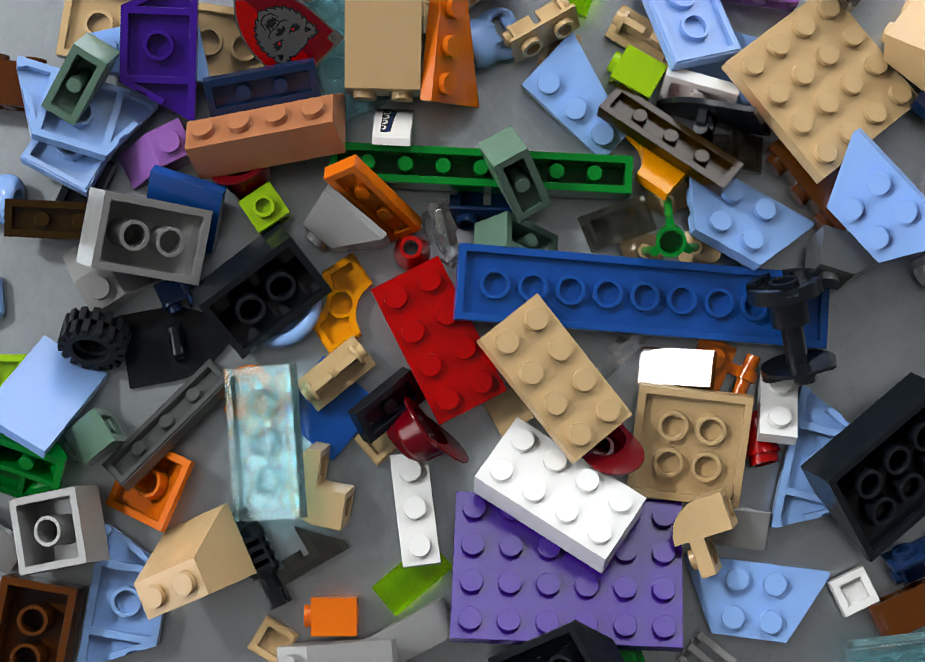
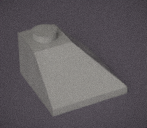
M330 185L324 189L303 223L305 229L309 231L305 238L320 251H323L326 246L334 253L384 249L391 243L388 234Z
M79 245L62 255L75 286L91 311H93L94 307H100V312L106 313L107 310L113 312L162 281V279L153 278L150 280L149 277L91 268L77 263Z

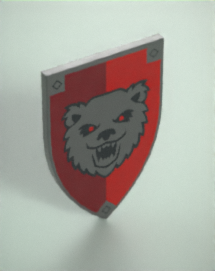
M234 0L233 2L239 33L253 56L264 66L314 57L315 66L317 67L344 39L343 35L302 0Z

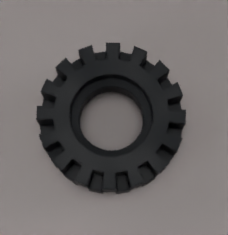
M88 306L81 307L80 311L77 308L72 309L71 313L65 315L57 342L58 351H62L61 355L65 359L71 357L70 363L74 365L78 362L82 363L81 368L87 370L89 366H94V371H101L102 367L108 371L112 370L113 366L117 368L121 366V363L125 360L131 337L129 324L123 323L124 319L121 316L114 318V312L112 311L100 312V307H94L93 311H90Z

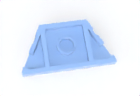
M19 55L17 57L16 69L30 137L33 140L106 161L158 108L159 103L141 93L105 82L77 124L73 126L41 106L60 68Z
M861 128L857 129L852 133L827 208L878 263L925 251L924 194Z
M688 176L689 188L686 190V202L690 210L688 217L689 235L754 271L808 232L815 223L738 179H735L721 196H718Z
M803 385L799 386L798 438L795 445L786 444L771 511L770 527L779 528L831 515L814 493L800 466L850 423L832 406H828L812 393L813 391L809 387Z
M104 523L110 560L94 563L77 662H105L155 647L160 642L164 614L148 620L134 586L135 580L151 554L108 523Z
M688 553L683 554V560L685 565H687L708 630L713 634L787 643L830 575L829 571L719 557L722 564L721 570L716 575L702 579L699 569L694 570L692 568Z

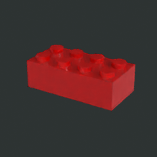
M439 256L371 289L439 426L507 392L494 364L476 342L480 339V336L471 321L453 320L455 287Z

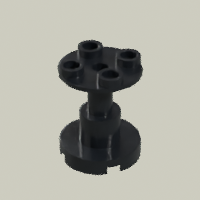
M791 268L782 270L783 276L771 279L770 273L753 278L746 283L748 303L755 307L769 308L772 328L781 331L785 353L773 357L761 365L763 382L776 383L782 380H794L795 385H808L817 381L816 374L835 369L837 362L834 353L819 349L807 350L803 328L804 325L810 322L807 300L817 297L824 291L822 276L818 270L813 268Z

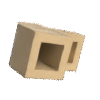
M316 441L306 451H303L300 456L298 471L303 475H296L287 482L288 500L296 514L309 524L341 531L350 522L355 485L326 480L331 444Z
M726 486L703 493L692 499L679 512L674 522V546L690 543L691 547L687 549L688 558L694 570L699 569L702 579L716 575L722 568L711 535L731 530L738 523Z

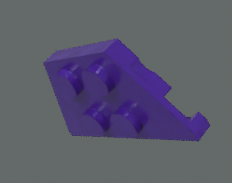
M131 0L121 5L119 82L188 120H196L199 0Z

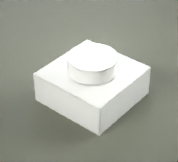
M858 566L827 581L844 617H848L880 601L863 566Z

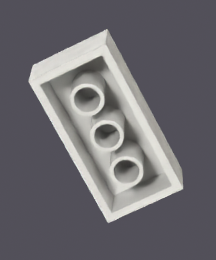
M518 417L477 472L474 479V492L601 574L641 516L647 499L611 475L596 471L582 457L578 461L571 463L553 439Z

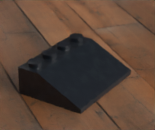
M912 372L800 466L814 493L866 560L873 562L925 516V378Z

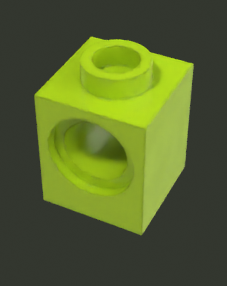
M628 44L623 54L616 51L606 69L612 73L607 84L614 88L622 84L646 101H649L665 73L667 65Z
M270 181L238 201L260 235L280 221L282 225H285L294 218Z

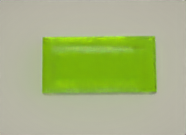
M441 551V564L404 569L402 562H400L371 588L392 613L397 616L450 571L453 565Z

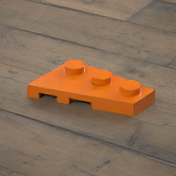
M429 0L420 100L479 108L468 0Z

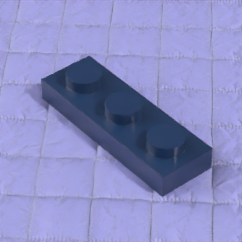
M314 57L205 77L202 81L210 117L321 96Z

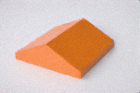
M170 450L129 492L115 480L105 504L165 533L195 462Z

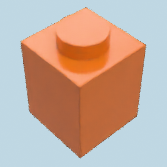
M314 595L311 597V604L304 605V627H311V637L357 636L359 634V595Z

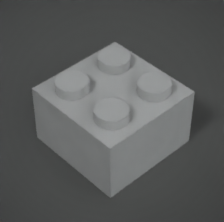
M98 485L72 486L8 500L20 576L110 560Z

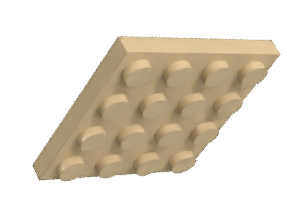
M839 0L806 1L726 61L721 67L750 104L757 108L764 121L816 184L842 164L852 133L861 128L871 139H874L912 108L910 105L918 96L904 77L883 60L884 53Z

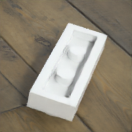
M403 454L389 455L403 568L441 564L429 462L408 459Z

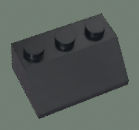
M280 221L199 282V286L195 285L189 289L198 307L242 359L333 291Z
M577 620L568 622L488 658L489 662H625L612 638Z

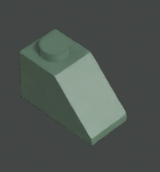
M87 32L72 45L41 106L75 126L105 83L120 55V51Z
M512 126L478 143L490 173L518 222L552 204L528 148Z
M509 211L477 222L474 226V244L558 251V235L525 219L518 222L514 214Z
M93 408L63 433L68 440V443L65 444L68 454L75 463L81 461L83 466L93 465L118 449L127 440L110 410Z

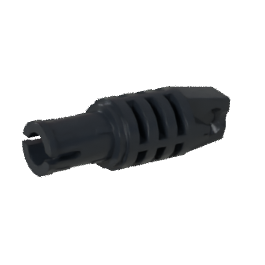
M248 506L233 512V517L257 572L249 577L253 581L257 580L271 611L292 601L293 598L278 571L280 561L275 558L274 554L276 553L274 549L271 550L269 546L271 543L269 539L266 540L264 536L266 533Z

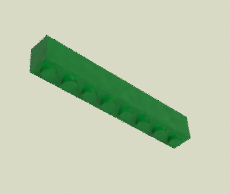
M345 142V153L330 155L329 165H332L356 154L393 189L502 194L479 148L420 145L393 146ZM529 151L548 196L628 200L632 194L633 156Z

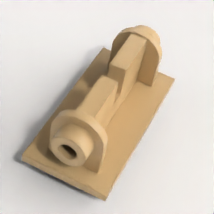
M553 0L534 11L535 16L540 22L534 24L527 15L505 27L506 31L501 36L508 47L511 46L516 63L527 57L535 56L544 47L558 39L568 37L574 30L580 27L574 3L570 4L568 0Z
M623 4L614 16L612 24L604 36L625 49L630 44L664 63L668 68V63L650 20Z
M352 335L299 378L295 384L303 396L319 412L377 364Z

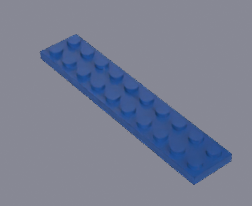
M459 243L453 320L499 324L538 293L565 329L783 347L781 331L772 328L769 308L755 307L749 304L746 292V283L753 278L770 273V277L773 279L783 276L782 270L758 268L754 271L748 267ZM824 289L817 297L807 300L810 322L803 326L807 349H827L830 289Z

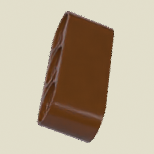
M925 577L880 597L879 602L867 607L883 642L894 640L925 626Z

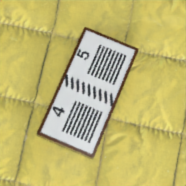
M641 347L637 383L646 382L714 390L717 352L702 349Z

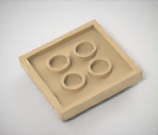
M639 382L633 436L644 449V462L639 469L627 474L626 485L644 497L690 502L703 493L726 486L733 508H739L754 403L753 395Z

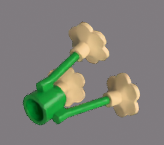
M686 179L683 180L666 201L645 188L647 208L651 211H659L665 217V225L658 230L657 234H649L644 228H636L631 232L630 236L621 238L618 245L623 257L663 260V255L666 257L678 256L681 262L704 264L717 262L721 258L722 253L689 235V231H683L681 227L674 225L673 215L677 209L687 207L686 190L688 189V182Z

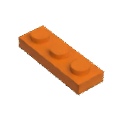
M356 154L325 167L324 180L388 234L390 242L421 230L422 218Z

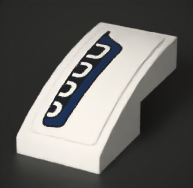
M377 108L372 132V144L410 146L412 142V127L414 125V110Z

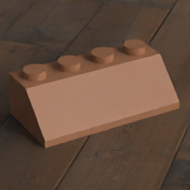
M344 93L324 95L187 122L185 151L198 177L201 179L345 153Z

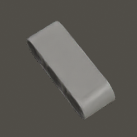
M443 597L364 639L396 638L398 662H406L450 638L451 612Z

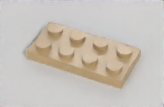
M538 293L476 341L571 463L578 461L632 415L631 411Z

